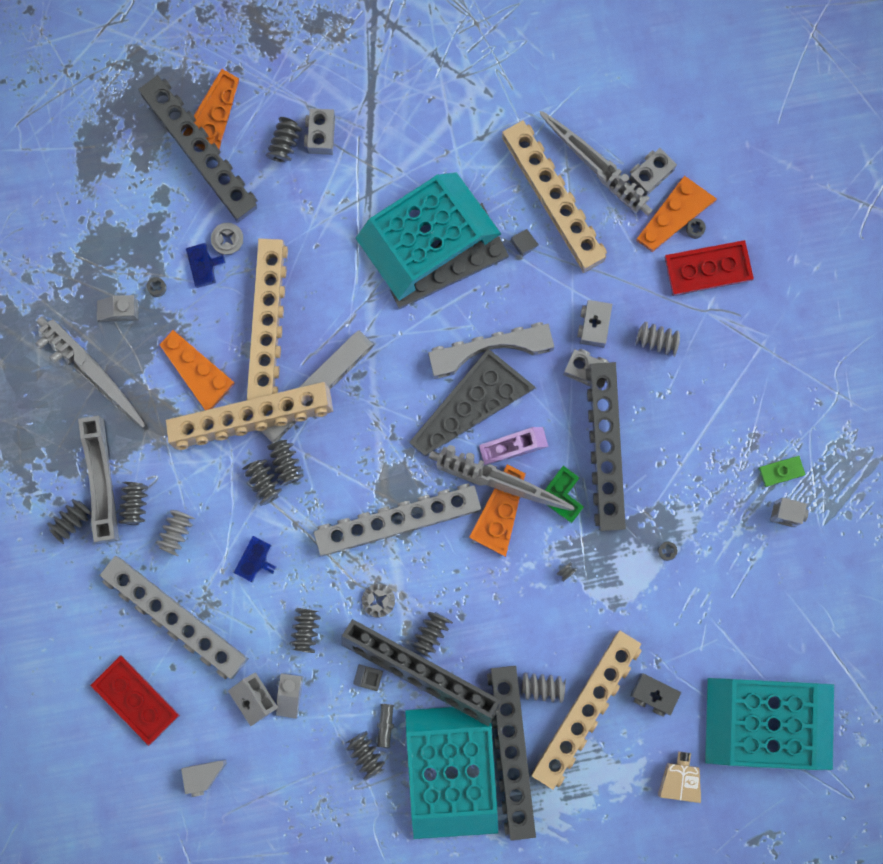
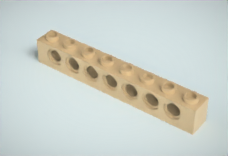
M524 120L504 130L502 132V139L581 270L585 273L603 263L606 259L605 254H607V251L602 243L599 244L595 238L596 233L592 226L588 227L586 224V217L581 209L578 210L574 203L576 201L572 193L567 192L564 188L565 182L561 175L557 176L555 173V166L550 158L547 159L544 155L543 145L540 141L536 142L533 137L534 131L529 124L526 125ZM525 141L528 142L530 146L527 148H522L519 145V143ZM532 158H536L540 161V163L538 165H532L529 162V160ZM547 175L550 181L543 182L540 180V176ZM552 192H557L560 194L561 197L559 199H553L551 198L550 194ZM568 209L571 215L563 216L560 211ZM578 226L581 232L573 233L571 227ZM589 243L592 249L589 251L583 250L581 244Z
M258 238L247 400L278 393V386H275V378L279 379L280 368L276 364L277 358L281 357V346H278V338H282V326H279V321L284 315V306H281V298H285V286H282V279L286 278L287 267L283 265L284 258L288 257V246H285L283 240ZM270 258L278 259L275 265L270 266L267 264ZM268 278H276L274 285L269 286L266 284ZM268 297H273L275 301L272 305L267 306L264 304ZM267 317L273 318V323L269 326L263 325V320ZM265 337L272 338V342L268 346L261 344ZM264 357L270 358V363L267 366L260 365V361ZM262 377L269 378V383L266 386H259V380Z
M325 382L167 419L168 443L175 449L185 450L192 445H205L213 440L222 441L230 436H243L255 430L264 431L267 427L285 426L288 422L292 421L302 422L313 416L323 417L327 413L333 412L330 389ZM313 400L312 404L306 407V403ZM293 405L291 410L286 411L288 406ZM273 410L269 416H266L268 411ZM253 415L250 420L246 421L248 416ZM233 419V422L227 426L228 421ZM211 424H213V427L210 430H207V428ZM191 429H194L193 432L190 435H188V432Z
M620 630L617 631L532 771V777L554 790L555 786L560 787L565 779V776H563L566 768L571 769L576 760L573 756L577 750L581 751L587 742L584 738L587 733L594 731L598 724L596 721L600 713L603 715L609 706L607 700L610 695L615 696L620 688L618 682L621 677L625 679L631 670V667H629L632 659L636 661L642 651L640 649V642ZM619 650L624 651L626 654L625 661L621 663L615 658V654ZM608 668L615 671V677L610 681L604 676V672ZM597 686H601L604 689V696L599 699L593 694V690ZM587 704L593 707V714L589 717L584 716L582 713V708ZM574 723L582 725V732L578 735L573 734L571 731V726ZM563 741L571 743V750L567 753H563L560 750V745ZM553 759L560 761V768L557 771L549 769V763Z

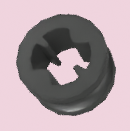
M698 218L692 219L686 228L688 236L694 239L700 238L705 232V223ZM695 224H698L701 232L697 231V233H694L691 225L695 226Z
M153 277L147 283V290L152 296L160 297L166 292V284L161 278ZM158 283H161L159 285L161 287L160 290L156 289L155 291H152L154 290V288L152 287L153 284L157 285Z
M667 541L660 545L658 553L663 560L669 561L676 557L678 550L674 543ZM666 545L671 546L670 549L673 548L674 550L670 557H666L662 553Z
M570 562L557 575L562 576V581L564 582L577 569L572 568V563Z

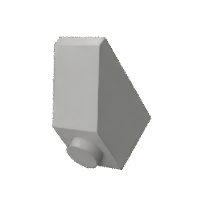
M134 295L111 296L97 301L98 322L138 320V299Z
M281 673L277 694L278 709L276 710V716L298 717L304 676Z
M226 760L181 768L185 794L191 793L192 797L204 795V791L210 789L227 764Z

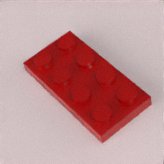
M745 240L668 254L664 257L673 296L754 280Z
M122 655L90 685L148 746L180 716Z

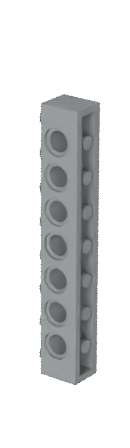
M469 483L458 486V490L453 492L446 489L437 492L438 496L432 498L429 495L417 498L418 502L410 504V501L398 503L397 508L383 507L378 509V513L373 515L366 512L357 515L358 519L350 521V518H345L337 521L338 525L330 527V524L318 526V530L314 531L320 556H327L480 512L481 506L475 486H470ZM454 497H460L463 500V505L461 507H454L451 504V500ZM436 502L443 505V510L440 513H434L431 510V506ZM415 508H420L423 511V516L419 519H415L411 515ZM395 514L403 516V522L399 525H395L391 521L392 516ZM379 519L383 522L382 529H372L371 525L374 520ZM356 525L363 527V533L360 536L352 535V528ZM335 531L343 533V538L339 542L332 540V534Z
M114 556L99 575L104 579L102 583L108 588L113 589L115 587L120 591L118 595L127 602L129 600L134 602L136 610L143 615L148 613L153 617L151 621L160 628L163 625L169 630L167 634L176 641L181 639L188 651L191 653L196 651L200 654V660L209 667L211 664L218 669L216 672L224 679L228 677L233 679L249 659L120 557ZM123 575H127L129 578V582L125 586L120 584V578ZM142 587L145 590V595L143 598L138 599L136 591ZM159 600L161 602V609L155 612L152 609V604L154 601ZM171 613H175L178 616V620L174 625H171L168 621ZM187 626L194 628V634L190 638L184 634ZM205 638L211 643L210 648L206 651L201 648V641ZM221 651L227 654V660L222 664L217 660V655Z

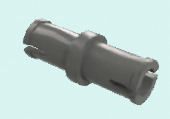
M381 704L380 722L377 723V727H379L377 747L390 748L391 729H394V724H392L394 705Z

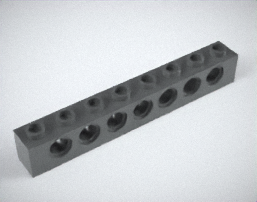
M158 75L138 89L140 95L235 220L240 222L257 209L256 202L258 200L251 191L247 193L244 189L245 183L239 175L235 177L231 172L233 167L227 159L222 160L219 156L221 152L215 143H209L206 139L209 137L202 127L198 128L194 123L196 119L193 114L183 109V101L177 94L174 96L171 93L170 89L172 87L165 78L161 80ZM160 96L168 97V101L163 104L157 100ZM172 112H179L181 114L177 120L170 118ZM185 128H191L193 133L190 136H184L182 131ZM197 144L205 146V150L202 152H196L194 148ZM210 160H215L218 163L213 169L206 166ZM222 176H227L230 178V182L222 185L219 183V179ZM239 192L242 194V198L239 201H234L231 199V195Z
M616 362L589 364V368H586V381H590V389H587V400L591 402L592 410H588V419L593 424V431H589L590 443H594V451L591 452V464H595V472H592V484L596 485L597 492L593 493L594 506L597 505L598 514H594L595 526H599L600 531L624 530L626 525ZM599 378L607 382V387L604 390H599L596 386ZM600 399L608 402V408L605 411L598 409L597 403ZM601 420H606L609 423V429L606 432H602L599 429V422ZM605 440L611 446L610 450L606 453L600 450V444ZM605 461L610 462L612 465L609 473H604L601 470V465ZM606 482H610L613 485V490L610 494H605L602 490V486ZM607 503H612L614 506V512L610 515H606L603 510Z
M354 619L351 620L342 634V646L479 722L489 726L500 706V699Z
M516 666L490 668L491 673H487L488 686H493V694L490 695L501 700L492 723L493 728L498 730V736L494 737L495 749H500L501 758H497L498 771H502L503 779L499 780L500 792H505L506 800L502 801L503 814H507L508 822L504 823L505 836L509 835L511 841L536 838ZM501 682L508 683L510 689L507 694L503 695L498 692L497 688ZM505 703L510 704L512 707V712L507 716L502 715L500 712L501 705ZM506 725L514 727V734L510 737H506L502 733L503 727ZM509 746L517 749V754L513 758L505 756V750ZM510 768H517L519 770L517 779L512 780L508 778L507 772ZM514 789L522 792V797L518 801H513L510 798V793ZM514 812H523V821H513L512 816Z

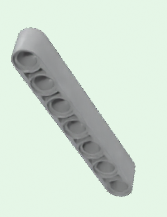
M360 330L357 331L300 387L325 382L329 389H331L373 348L374 344ZM313 400L308 401L306 407L310 406ZM293 405L288 406L286 411L291 410ZM297 421L288 422L285 426L267 427L266 430L261 432L272 443H275Z

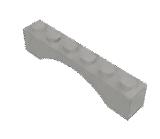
M543 322L532 324L531 328L528 329L518 327L512 329L511 333L507 334L497 332L492 334V337L486 339L481 336L471 339L472 342L465 344L463 341L451 344L452 347L444 348L443 346L432 348V352H428L434 379L454 375L466 361L487 349L511 348L524 351L533 356L551 352L554 350V343L549 324L543 325Z
M100 416L78 419L80 438L86 458L91 492L93 540L98 544L119 541L104 419Z

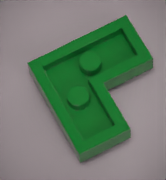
M562 466L545 491L564 500L575 509L570 511L550 505L547 506L572 524L584 508L583 505L568 495L580 477L565 466Z

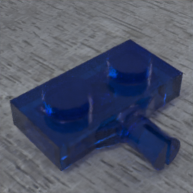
M206 243L186 248L195 287L199 288L216 283L214 266L226 263L224 255L212 258Z
M252 536L233 573L252 583L258 572L262 569L274 574L275 571L268 567L276 570L277 566L266 562L272 545Z

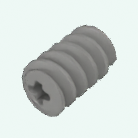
M644 322L639 328L635 346L639 341H641L642 348L649 343L650 350L656 345L657 352L665 348V354L668 355L673 350V356L675 357L680 343V333L675 331L672 335L670 328L664 333L663 326H660L656 331L655 324L648 328V322Z
M170 510V513L174 516L173 518H166L170 526L163 525V529L167 533H159L163 541H156L155 543L160 549L179 556L174 550L182 549L178 542L186 541L181 535L189 534L185 526L192 527L193 524L189 519L195 518L178 510Z
M524 673L521 696L525 693L526 700H529L531 694H533L536 701L539 695H542L543 701H546L547 697L550 696L551 702H554L556 697H558L560 703H562L565 695L566 678L562 682L561 676H557L554 682L553 676L549 675L546 681L544 674H541L537 680L536 674L532 673L529 679L527 673Z

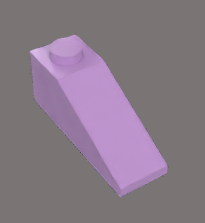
M531 427L479 445L484 465L548 447L543 427Z

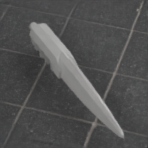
M540 111V116L567 146L597 174V177L604 186L633 212L637 213L641 210L647 216L652 213L653 210L646 204L650 197L647 195L643 196L644 190L642 188L635 189L637 185L635 183L631 185L628 182L629 176L627 174L621 176L622 171L617 169L613 162L607 161L570 129L545 112Z
M42 316L38 318L36 322L41 326L39 329L41 339L35 343L36 346L41 349L49 343L54 351L56 350L49 357L53 363H56L62 357L68 365L74 361V368L126 416L144 428V422L134 407L98 363L54 319L47 322Z
M449 445L447 448L443 447L440 453L432 451L429 455L430 459L437 461V469L479 486L487 485L512 495L570 511L575 509L557 496L520 478L496 469V466L491 464L484 465V461L481 460L478 464L474 463V454L467 453L466 459L464 453H461L459 457L456 456L455 447Z

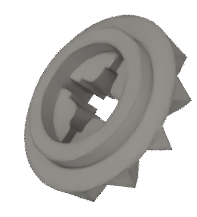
M222 223L211 234L212 246L223 255H232L234 252L239 251L243 244V233L235 224ZM222 233L227 237L232 235L231 240L233 244L228 242L224 244Z
M374 584L369 586L363 593L362 605L369 615L384 617L393 610L395 596L386 585ZM373 593L379 597L386 595L382 600L383 609L378 604L371 606L375 600Z

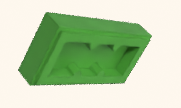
M800 456L759 467L765 487L806 475Z

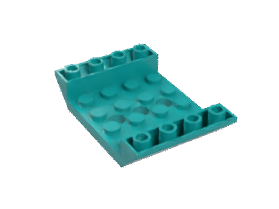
M455 172L437 174L369 218L356 236V240L398 301L416 290L414 286L416 282L479 241L486 245L500 236L501 232L458 173ZM412 210L420 211L417 217L409 216ZM424 225L431 226L430 231L427 233L421 232L420 229ZM436 240L442 242L439 248L431 247V244Z
M707 678L705 763L746 767L833 770L834 684ZM773 696L779 699V706L776 709H772L768 704L769 699ZM772 718H776L779 722V727L774 731L768 727V721ZM770 740L778 742L777 751L770 752L768 750L767 744Z
M454 707L405 710L413 839L499 834L491 723L487 726ZM470 765H476L479 768L478 776L470 777L467 774V768ZM450 766L458 770V775L454 779L448 778L445 774L446 769ZM427 768L435 769L437 773L435 779L427 780L425 778L424 772Z

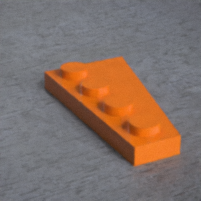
M223 69L219 72L194 114L196 126L198 128L202 127L209 136L206 139L210 144L215 143L219 150L239 84V78ZM186 128L183 135L190 136L193 130ZM197 144L195 146L201 149L202 151L205 150V146L203 144Z
M684 175L636 241L651 252H654L692 219L716 202L717 198Z
M174 330L160 343L165 354L205 410L213 409L235 384L234 381Z
M508 464L503 471L524 480L526 474ZM494 488L469 538L506 557L520 497Z

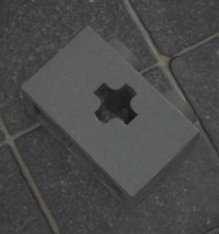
M641 673L630 696L635 698L634 703L644 708L647 704L654 708L652 712L664 717L665 714H672L682 692ZM657 690V695L660 696L659 700L652 701L653 697L650 696V693H655Z

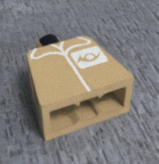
M678 751L677 764H666L658 792L660 798L701 803L699 767L690 766L691 753Z

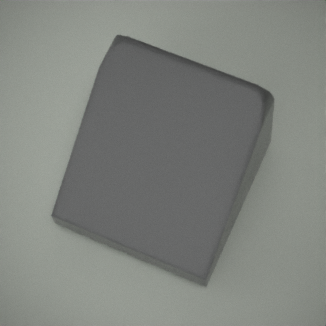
M527 229L511 238V243L522 257L539 246Z
M359 664L353 684L378 691L383 671Z

